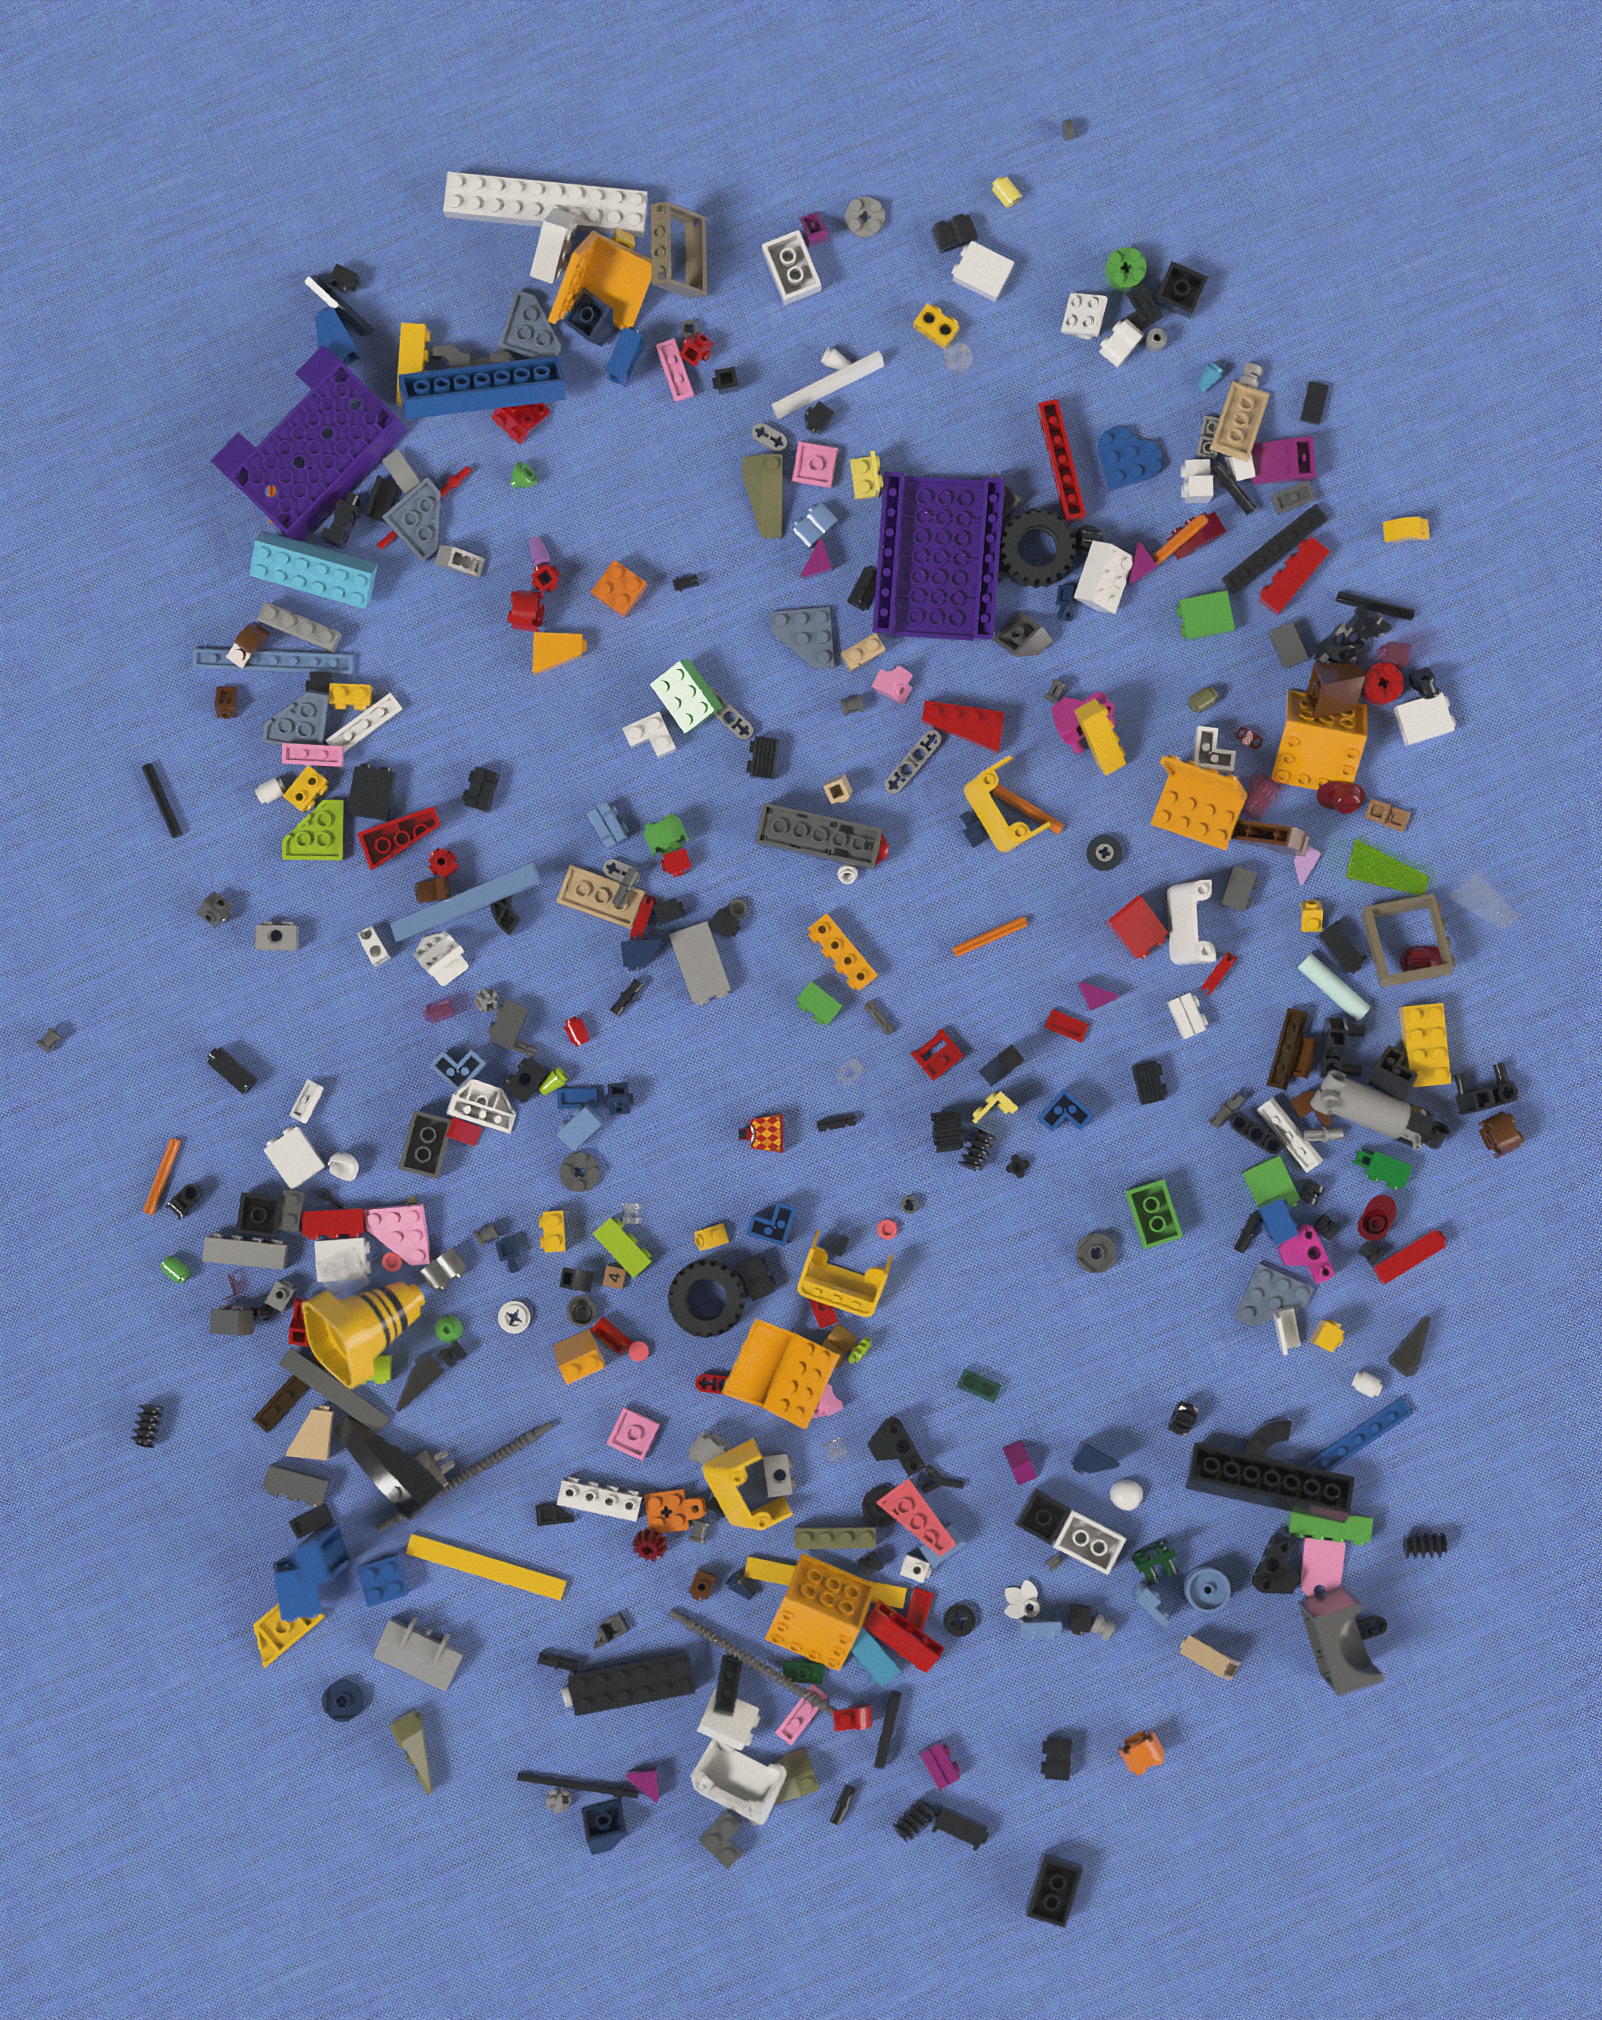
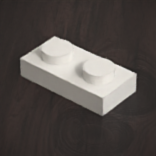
M307 1079L290 1116L306 1124L318 1099L321 1097L324 1087Z

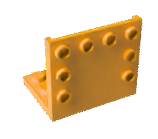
M592 231L571 256L548 321L556 324L559 319L563 320L567 311L570 312L574 302L585 287L613 308L614 326L622 330L623 327L628 329L633 327L652 279L651 259Z
M1288 689L1286 695V723L1270 781L1318 790L1321 785L1327 782L1354 783L1367 739V705L1357 703L1356 710L1314 718L1305 697L1306 692Z
M1169 754L1166 757L1162 755L1160 764L1169 776L1150 824L1154 827L1227 851L1248 796L1243 785L1233 775L1226 774V776H1222L1215 769L1207 767L1204 770L1199 768L1200 765L1195 762L1188 761V763H1184L1177 756Z
M756 1318L733 1365L731 1374L725 1382L722 1393L762 1407L803 1429H807L840 1355L795 1332Z
M801 1553L786 1594L771 1623L765 1640L805 1656L812 1661L824 1664L831 1669L840 1671L861 1629L876 1584Z

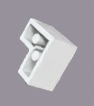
M1210 459L1185 460L1184 466L1180 468L1181 478H1184L1183 486H1181V498H1185V503H1209L1213 497V476H1210Z
M660 712L622 728L631 749L650 741L658 759L676 751Z
M1198 726L1195 731L1192 762L1199 764V768L1204 770L1209 767L1219 772L1232 773L1234 771L1236 751L1216 748L1219 728Z

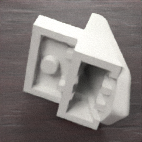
M445 930L441 933L423 936L416 948V952L413 953V956L441 986L447 985L468 968V964L461 956L464 952L463 949Z

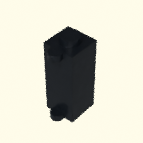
M1337 920L1316 937L1345 974L1350 972L1355 974L1362 968L1360 964L1368 957L1366 955L1363 957L1359 955L1337 927L1340 924Z
M220 1047L218 1050L215 1048L208 1055L209 1060L206 1063L242 1095H246L259 1080L224 1048Z
M943 1805L932 1828V1832L936 1833L937 1829L974 1845L973 1851H977L981 1843L985 1844L989 1835L986 1832V1825Z

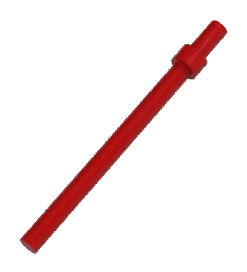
M467 465L456 475L453 474L448 478V482L439 489L441 492L440 499L452 488L456 489L461 484L460 481L472 472ZM392 530L376 545L383 550L398 535Z

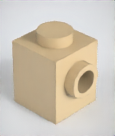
M845 773L826 780L823 785L831 804L847 801L853 791Z

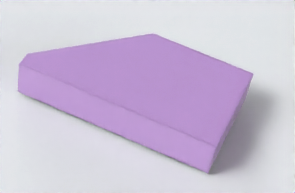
M1310 846L1307 848L1305 857L1295 856L1293 860L1298 883L1301 886L1321 855L1320 852Z

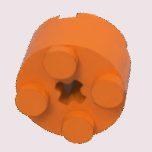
M1148 1729L1150 1733L1145 1734L1144 1730L1135 1733L1123 1741L1125 1745L1122 1748L1120 1745L1118 1746V1751L1129 1772H1134L1136 1776L1146 1772V1768L1152 1765H1160L1165 1761L1163 1758L1165 1751L1152 1729Z

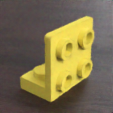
M873 450L870 451V457L850 459L855 500L879 497L880 491H883L882 475L878 476L877 472L880 471L879 455L875 456V451Z
M1001 1091L998 1093L993 1092L985 1100L987 1102L984 1108L979 1106L972 1114L974 1118L971 1121L976 1124L996 1101L999 1103L997 1107L1005 1114L1008 1112L1013 1114L1018 1107Z

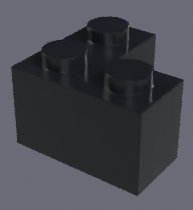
M1388 1045L1374 1067L1368 1085L1405 1102L1412 1091L1418 1074L1402 1066L1407 1053Z

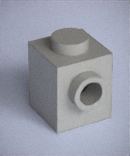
M285 1279L282 1282L280 1280L276 1281L265 1303L281 1312H285L297 1291L293 1288L294 1284Z

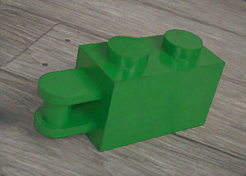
M1356 1150L1357 1156L1355 1160H1352V1163L1365 1168L1363 1173L1368 1175V1180L1379 1183V1180L1387 1183L1386 1187L1396 1191L1398 1188L1404 1189L1413 1166L1377 1151H1372L1370 1155ZM1365 1157L1369 1158L1367 1165L1363 1164Z

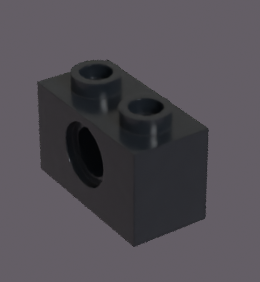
M531 1057L528 1060L524 1058L517 1066L519 1071L515 1075L510 1074L504 1082L507 1084L504 1089L523 1104L549 1074L545 1068ZM524 1073L529 1074L531 1077V1081L527 1085H523L520 1082V1077Z

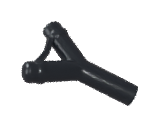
M931 1465L926 1466L927 1482L922 1487V1491L925 1494L941 1486L963 1489L964 1481L944 1478ZM930 1475H931L936 1481H934V1482H932V1483H929Z

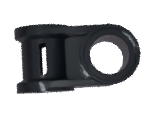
M1428 666L1408 675L1413 689L1423 699H1432L1440 694L1439 688L1435 685V674L1431 672Z
M197 1183L188 1184L165 1207L167 1209L170 1208L180 1221L202 1198L203 1188ZM190 1187L195 1188L197 1191L195 1198H191L188 1194Z

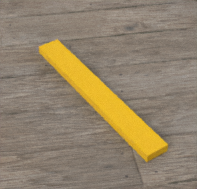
M413 1533L406 1550V1554L561 1601L567 1582L564 1579Z
M748 1556L744 1577L789 1586L796 1566ZM867 1580L876 1584L870 1602L876 1603L880 1599L888 1606L903 1609L907 1588Z

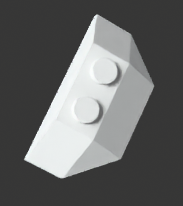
M470 1078L453 1093L447 1110L449 1115L509 1134L516 1117V1113L511 1108L503 1089Z

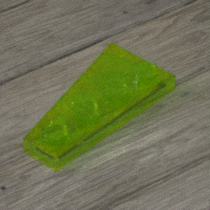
M1356 838L1354 839L1345 878L1418 896L1425 895L1429 876L1408 865H1404Z

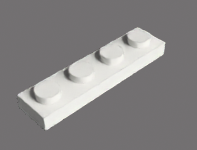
M390 692L326 739L330 746H343L345 753L401 712L403 708Z
M1273 1097L1256 1109L1306 1173L1323 1161L1312 1145L1304 1140V1135Z

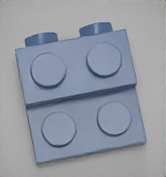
M1140 1581L1132 1589L1134 1591L1132 1596L1166 1628L1170 1623L1167 1619L1169 1614L1159 1605L1161 1603L1158 1599L1160 1594L1151 1585L1146 1587Z
M1059 1617L1018 1618L1019 1636L1023 1637V1640H1036V1637L1044 1636L1045 1640L1056 1639V1636H1061L1062 1624Z

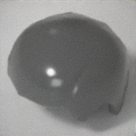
M586 1295L575 1296L569 1301L566 1308L568 1319L579 1327L590 1325L597 1315L595 1302Z

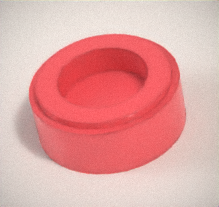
M882 1220L877 1226L878 1235L883 1239H892L897 1233V1225L892 1220Z
M393 1251L383 1256L382 1265L385 1270L395 1272L402 1267L403 1259Z
M635 1341L630 1345L628 1353L632 1360L639 1362L647 1358L649 1348L646 1343Z

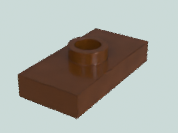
M1301 1037L1291 1073L1292 1076L1308 1079L1319 1040Z

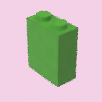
M1227 590L1179 600L1178 606H1176L1177 617H1181L1182 621L1180 633L1182 637H1185L1186 642L1235 631Z
M1280 1155L1241 1172L1256 1206L1277 1196H1280L1283 1200L1286 1199L1290 1208L1296 1206V1201L1300 1200Z

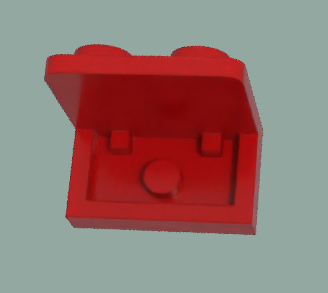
M543 403L497 408L491 419L511 439L521 445L526 440L530 431L549 416L550 409Z

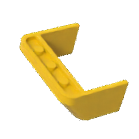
M1007 756L984 770L964 787L966 798L996 848L1001 852H1009L1054 825L1050 821L1032 832L1023 822H1017L1008 826L988 793L999 782L995 771L1014 760L1013 756Z
M816 1230L797 1286L798 1293L803 1297L862 1317L872 1316L886 1282L894 1255H889L885 1269L873 1266L867 1269L864 1276L828 1264L827 1251L816 1246L820 1230Z
M754 1438L707 1461L702 1467V1472L731 1525L764 1530L793 1514L785 1495L749 1512L736 1486L742 1484L747 1478V1472L744 1467L762 1458Z

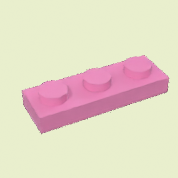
M675 339L656 344V349L675 403L694 397Z
M283 743L282 745L283 764L343 767V746Z
M811 1684L807 1691L811 1690L810 1693L812 1694L816 1693L815 1696H821L820 1699L822 1700L828 1698V1695L814 1684ZM801 1697L775 1732L790 1745L794 1743L818 1711V1706L813 1707L814 1704H808V1700L803 1701V1697Z

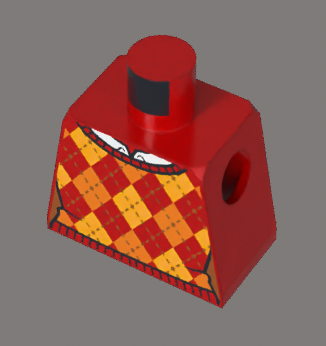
M783 1114L750 1120V1128H738L739 1140H751L752 1149L784 1153Z

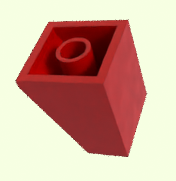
M1140 894L1105 922L1135 960L1139 957L1143 960L1151 953L1149 949L1152 946L1156 945L1159 947L1167 940L1165 936L1168 932Z

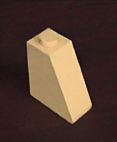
M317 1405V1408L311 1410L287 1450L286 1456L319 1460L329 1459L334 1410H329L330 1406Z
M1191 1635L1188 1638L1186 1637L1180 1646V1654L1224 1679L1232 1680L1241 1663Z

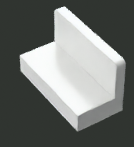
M1293 1306L1272 1310L1279 1347L1283 1355L1288 1354V1348L1301 1346Z

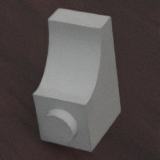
M440 545L434 565L480 578L485 558L453 546Z

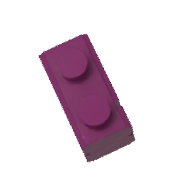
M940 1740L919 1751L920 1757L939 1790L960 1779L959 1773L962 1772L956 1761L952 1763L949 1757L952 1753L946 1743L942 1744Z

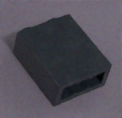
M360 763V767L354 766L347 808L348 815L389 822L397 775L395 772H392V768L380 767V770L372 769V765Z

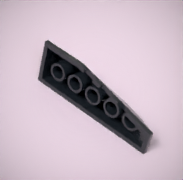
M349 1415L335 1429L347 1450L367 1476L410 1521L420 1516L444 1490L445 1487L416 1458L408 1456L396 1445L389 1444L385 1441V1438L375 1435L369 1428Z

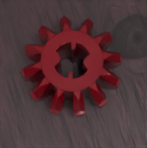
M646 1527L643 1531L639 1530L633 1540V1552L639 1553L638 1558L643 1557L646 1562L649 1559L655 1562L657 1559H661L667 1550V1537L662 1536V1531L656 1532L655 1528L649 1530Z

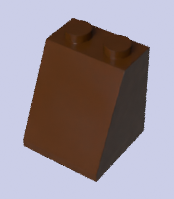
M1314 662L1305 694L1314 718L1356 710L1357 703L1361 701L1362 686L1366 684L1367 679L1361 665Z

